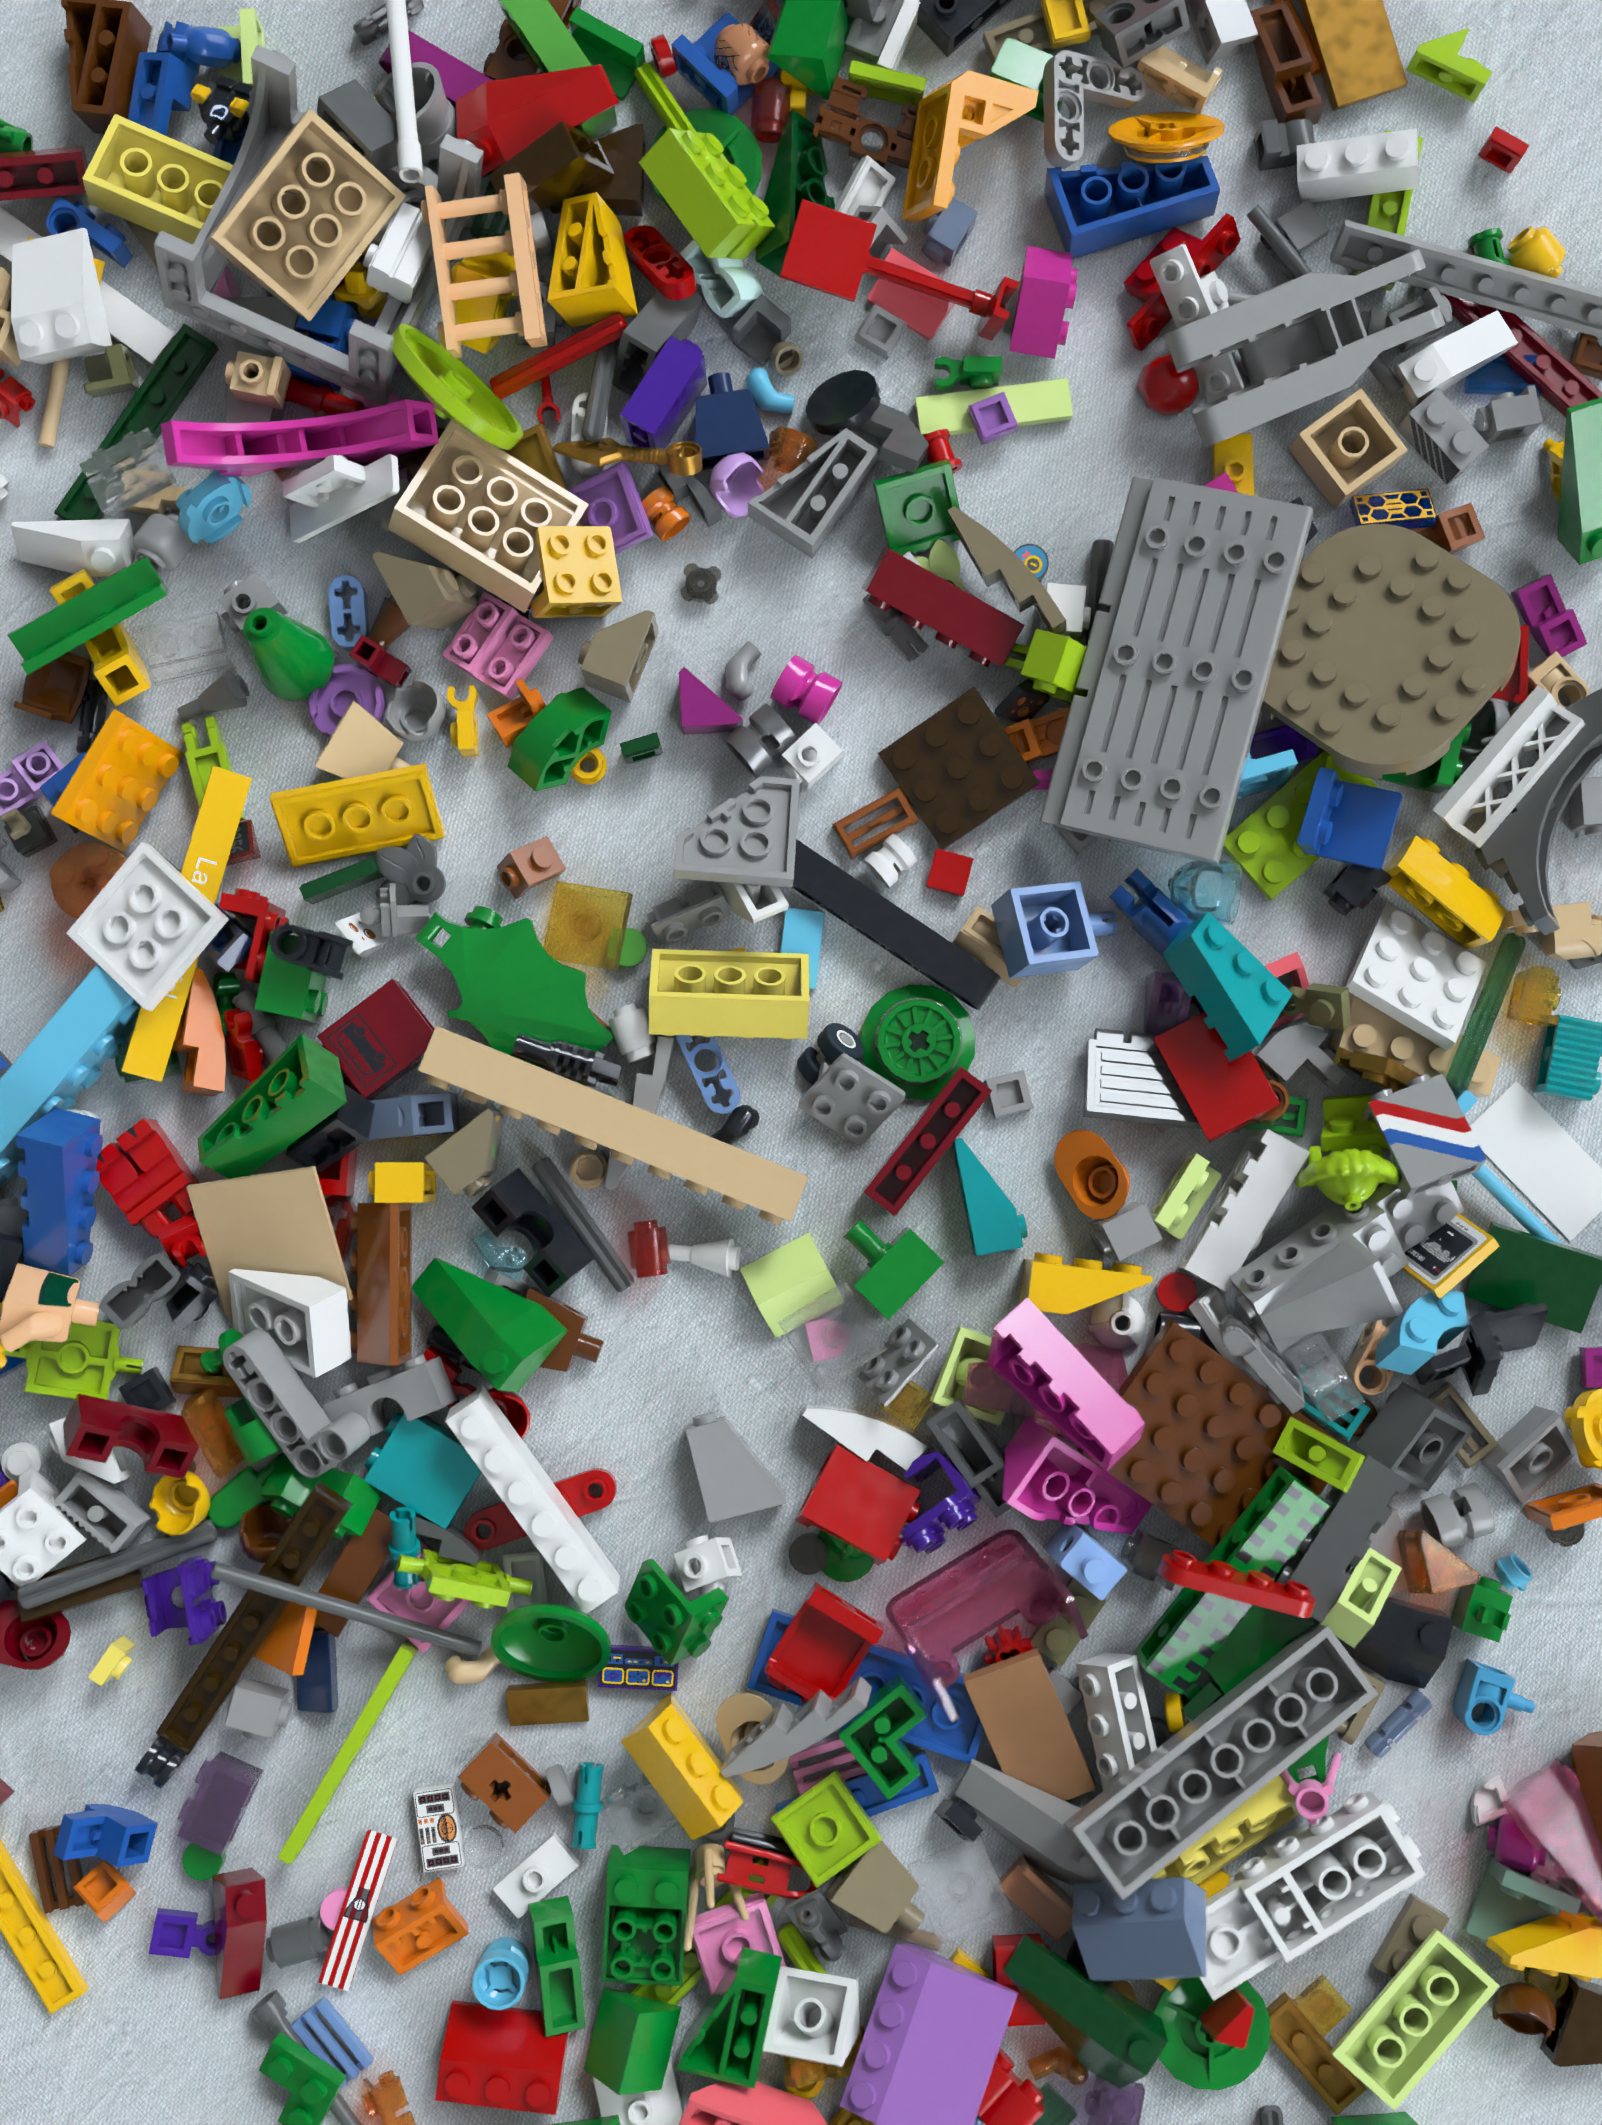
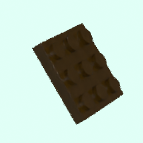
M975 686L878 753L943 850L1040 785V782Z

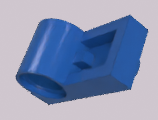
M59 196L52 205V210L46 219L47 229L51 235L63 233L71 226H76L75 230L85 228L88 232L90 246H94L121 267L125 268L133 258V255L124 244L127 238L111 224L107 223L103 227L94 221L96 216L82 203L76 201L72 205Z

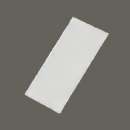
M1517 1081L1470 1125L1482 1151L1569 1241L1575 1238L1602 1211V1168Z

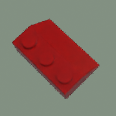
M453 2000L440 2058L435 2101L556 2115L561 2097L569 2032L546 2037L542 2011L513 2007L495 2010L489 2009L480 2003Z

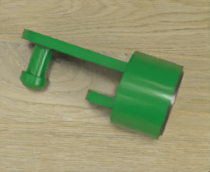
M229 1329L221 1333L218 1340L219 1348L215 1351L208 1350L201 1354L200 1365L202 1369L208 1373L219 1370L220 1365L223 1364L222 1356L224 1350L243 1337V1335L235 1329ZM243 1394L244 1398L227 1406L224 1414L233 1429L229 1433L247 1466H253L282 1451V1448Z

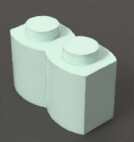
M695 240L680 253L693 267L695 281L702 286V292L707 304L720 317H742L761 294L764 295L760 282L751 271L743 267L742 259H728L727 257L707 258Z

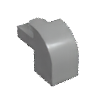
M1294 1025L1280 1029L1269 1035L1253 1052L1260 1067L1278 1083L1286 1082L1302 1064L1327 1087L1337 1085L1347 1074L1339 1067L1340 1065L1333 1062L1336 1054L1327 1048L1321 1050L1318 1047L1328 1034L1309 1025Z

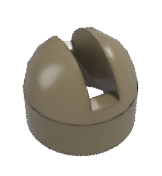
M780 341L771 348L769 359L772 367L784 376H790L795 374L802 366L803 354L793 343Z

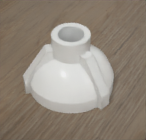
M1125 1292L1094 1305L1090 1314V1324L1087 1325L1088 1331L1093 1332L1098 1341L1111 1348H1126L1134 1343L1138 1345L1142 1341L1140 1337L1145 1329V1314L1141 1305L1130 1297L1129 1292ZM1125 1315L1128 1319V1325L1125 1329L1118 1330L1115 1326V1320L1117 1317Z

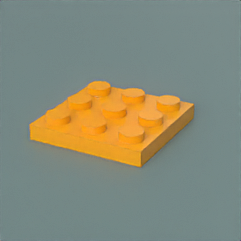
M113 709L51 811V814L124 853L128 845L137 837L139 827L148 812L157 804L160 792L169 777L174 775L178 769L179 761L184 753L126 715Z

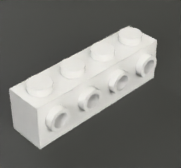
M1104 1652L1076 1664L1079 1687L1083 1694L1088 1717V1728L1092 1736L1096 1766L1100 1773L1103 1791L1157 1749L1137 1655Z

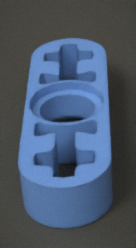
M675 1035L709 1109L718 1114H726L733 1111L739 1104L740 1091L715 1036L709 1037V1043L698 1044L689 1052L685 1044L693 1042L691 1036ZM709 1049L716 1054L718 1062L714 1070L702 1072L697 1069L694 1058L700 1050ZM721 1070H724L727 1078L719 1079L724 1090L731 1088L733 1091V1096L729 1098L730 1105L723 1108L721 1103L713 1104L711 1097L716 1094V1090L712 1083L704 1087L701 1080L714 1077Z

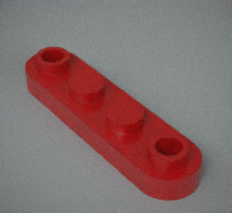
M593 1468L554 1482V1485L577 1517L607 1507L613 1501L617 1492V1483L614 1476L602 1468ZM592 1483H599L603 1487V1494L596 1497L589 1492V1486ZM503 1501L476 1511L469 1517L465 1525L466 1538L479 1550H490L528 1536ZM480 1524H487L491 1528V1535L482 1537L478 1533V1526Z
M1173 1550L1172 1554H1164L1157 1571L1164 1579L1180 1586L1297 1617H1311L1316 1603V1599L1310 1594L1311 1589L1297 1581L1288 1580L1286 1584L1275 1582L1270 1576L1262 1572L1250 1570L1248 1574L1235 1571L1231 1565L1218 1560H1212L1210 1564L1200 1562L1193 1555L1180 1550Z

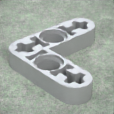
M1062 50L1049 59L1043 71L1044 151L1048 162L1053 167L1065 169L1083 155L1084 100L1119 109H1128L1146 95L1147 86L1143 75L1133 67L1127 66L1123 69L1118 63L1069 50ZM1090 71L1095 72L1099 76L1102 84L1101 89L1096 88L1091 83ZM1058 101L1064 102L1069 108V119L1064 118L1059 113Z

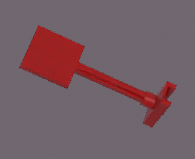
M802 199L780 278L854 302L862 275L866 273L968 308V312L982 317L978 336L991 341L1008 320L1010 312L1005 311V305L1017 290L1019 281L1004 277L994 292L990 294L979 289L972 291L873 257L869 254L877 224Z

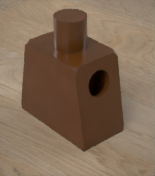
M529 1288L526 1299L542 1304L569 1330L540 1367L567 1372L575 1356L596 1363L604 1341L583 1333L588 1316L553 1296L547 1297L539 1288Z

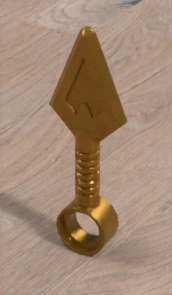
M610 437L602 438L600 443L581 440L556 443L553 446V451L557 454L599 467L618 461L668 465L670 473L679 476L694 475L702 470V447L690 441L675 442L669 445L667 449L623 446Z

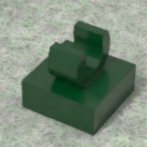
M1194 1682L1183 1692L1190 1701L1181 1710L1192 1721L1218 1701L1223 1694L1212 1682H1209L1203 1689Z

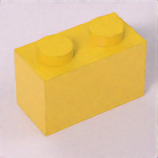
M375 1162V1170H370L368 1176L369 1194H375L374 1203L436 1202V1172L427 1162Z

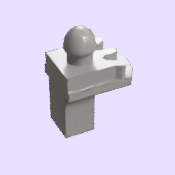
M390 883L389 888H380V908H373V906L365 907L360 912V919L366 925L381 923L382 937H398V934L419 933L429 920V904L397 905L396 883Z

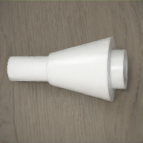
M731 1238L694 1244L693 1246L669 1244L666 1256L667 1260L691 1262L693 1265L729 1278L732 1270H738L741 1250L740 1247H735L734 1239Z

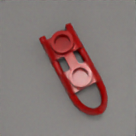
M725 1840L723 1848L730 1849L729 1856L726 1860L725 1873H717L716 1881L787 1899H799L803 1894L811 1893L817 1889L810 1879L809 1888L804 1891L787 1890L792 1865L803 1869L797 1858ZM753 1856L768 1859L767 1866L753 1863ZM749 1875L763 1877V1884L749 1881Z

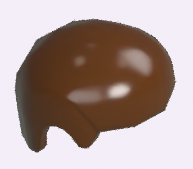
M272 1503L254 1506L245 1512L240 1519L239 1541L242 1552L249 1559L258 1563H265L296 1516L293 1514L291 1518H287L275 1513L270 1509Z
M1516 1982L1504 1986L1496 1994L1492 2012L1494 2020L1500 2019L1514 2031L1528 2035L1543 2034L1549 2037L1552 2031L1555 2030V2006L1548 1994L1532 1984Z

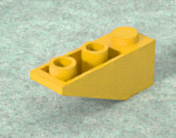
M1561 1911L1560 1915L1553 1914L1488 1937L1486 1946L1501 1957L1500 1962L1509 1968L1524 1971L1525 1967H1532L1550 1976H1558L1559 1972H1563L1590 1982L1592 1977L1602 1979V1918L1597 1915L1589 1916L1579 1912L1577 1915H1573L1566 1911Z

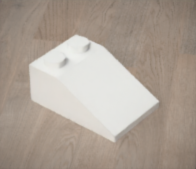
M80 228L12 245L11 322L20 359L44 365L106 351L105 346L112 345L87 229Z
M243 1269L228 1271L233 1327L243 1336L254 1329L266 1331L275 1340L293 1368L315 1378L352 1358L346 1288L317 1276Z

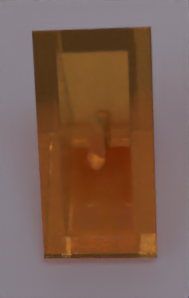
M1399 1530L1396 1538L1408 1593L1436 1594L1479 1582L1482 1576L1480 1573L1424 1530Z

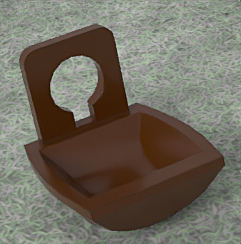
M67 652L26 675L22 702L15 701L13 707L46 719L71 724L87 690L92 660Z

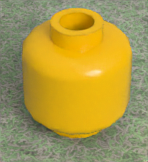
M1529 226L1521 231L1507 246L1509 253L1506 260H1509L1510 266L1557 278L1563 271L1560 264L1566 256L1565 248L1547 227L1542 226L1534 229L1532 226Z

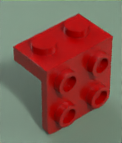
M236 888L235 895L222 892L219 904L220 909L239 917L257 920L245 979L260 984L271 931H274L281 925L289 924V918L285 917L286 910L268 902V897L261 896L260 893Z

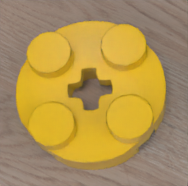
M1596 1389L1581 1393L1576 1398L1574 1405L1566 1408L1564 1420L1567 1427L1571 1430L1580 1464L1585 1468L1594 1467L1602 1470V1389Z

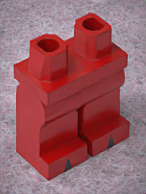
M143 1118L116 1139L118 1143L111 1142L100 1151L97 1157L96 1171L100 1174L99 1181L112 1196L119 1209L126 1215L125 1217L132 1226H141L153 1239H159L155 1231L172 1223L164 1212L171 1205L175 1204L183 1216L194 1213L187 1186L199 1184L200 1182L191 1173L189 1167L157 1120Z

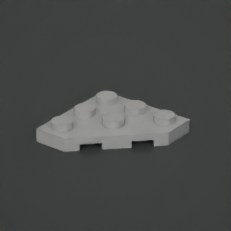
M760 776L749 784V789L735 799L729 798L709 812L706 820L693 829L688 827L676 836L673 878L793 888L800 779Z

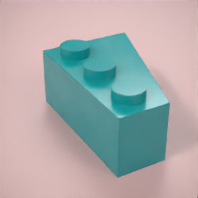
M1206 912L1181 929L1163 953L1164 958L1188 996L1195 995L1206 1012L1207 1017L1203 1020L1208 1028L1212 1029L1215 1027L1228 1047L1223 1052L1230 1062L1261 1044L1293 995L1209 912Z

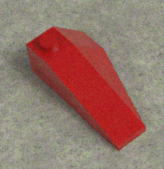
M601 64L487 81L456 100L457 139L468 140L476 148L484 151L481 178L488 177V175L561 121L577 128L619 104Z

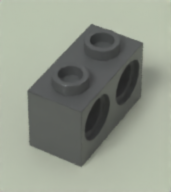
M1118 0L1094 14L1102 48L1123 69L1191 29L1185 0Z

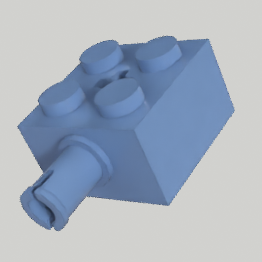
M1080 881L1009 889L991 904L1009 979L1079 970L1099 956L1095 937L1115 935L1118 929V921L1107 922L1108 919L1116 918L1113 911L1088 914Z

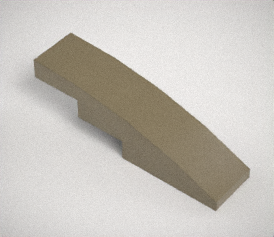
M955 506L948 509L949 522L985 585L989 587L1001 580L1019 612L1034 605L1049 632L1061 634L1066 631L1065 617L1045 587L1021 559L987 528Z

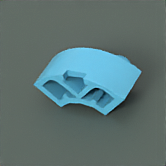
M1449 1291L1441 1299L1429 1293L1417 1299L1382 1332L1376 1347L1375 1367L1412 1375L1437 1353V1349H1443L1468 1328L1464 1293Z

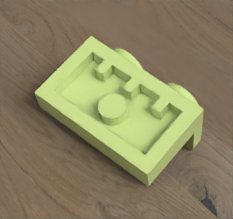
M1197 1153L1186 1156L1150 1214L1156 1226L1176 1239H1183L1221 1178V1174L1208 1166L1210 1161Z

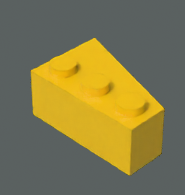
M597 192L563 199L547 301L571 327L597 323L615 313H621L623 317L638 315L620 220Z

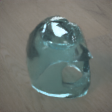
M1197 860L1181 866L1174 872L1167 885L1170 891V900L1190 921H1194L1206 912H1209L1222 925L1234 924L1238 914L1242 889V869L1239 863L1220 860L1219 864L1215 865Z

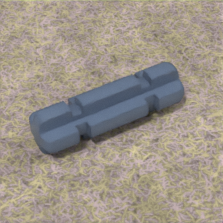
M1418 1690L1413 1691L1405 1699L1407 1703L1404 1706L1400 1704L1379 1726L1381 1730L1378 1733L1374 1731L1365 1740L1366 1747L1376 1757L1382 1758L1391 1749L1389 1745L1392 1742L1397 1743L1418 1722L1416 1718L1419 1715L1423 1717L1432 1708V1703L1422 1692Z

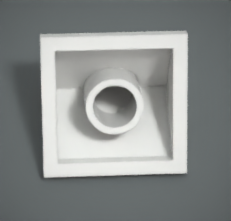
M780 1966L763 2051L842 2067L860 2034L858 1981L856 1979Z

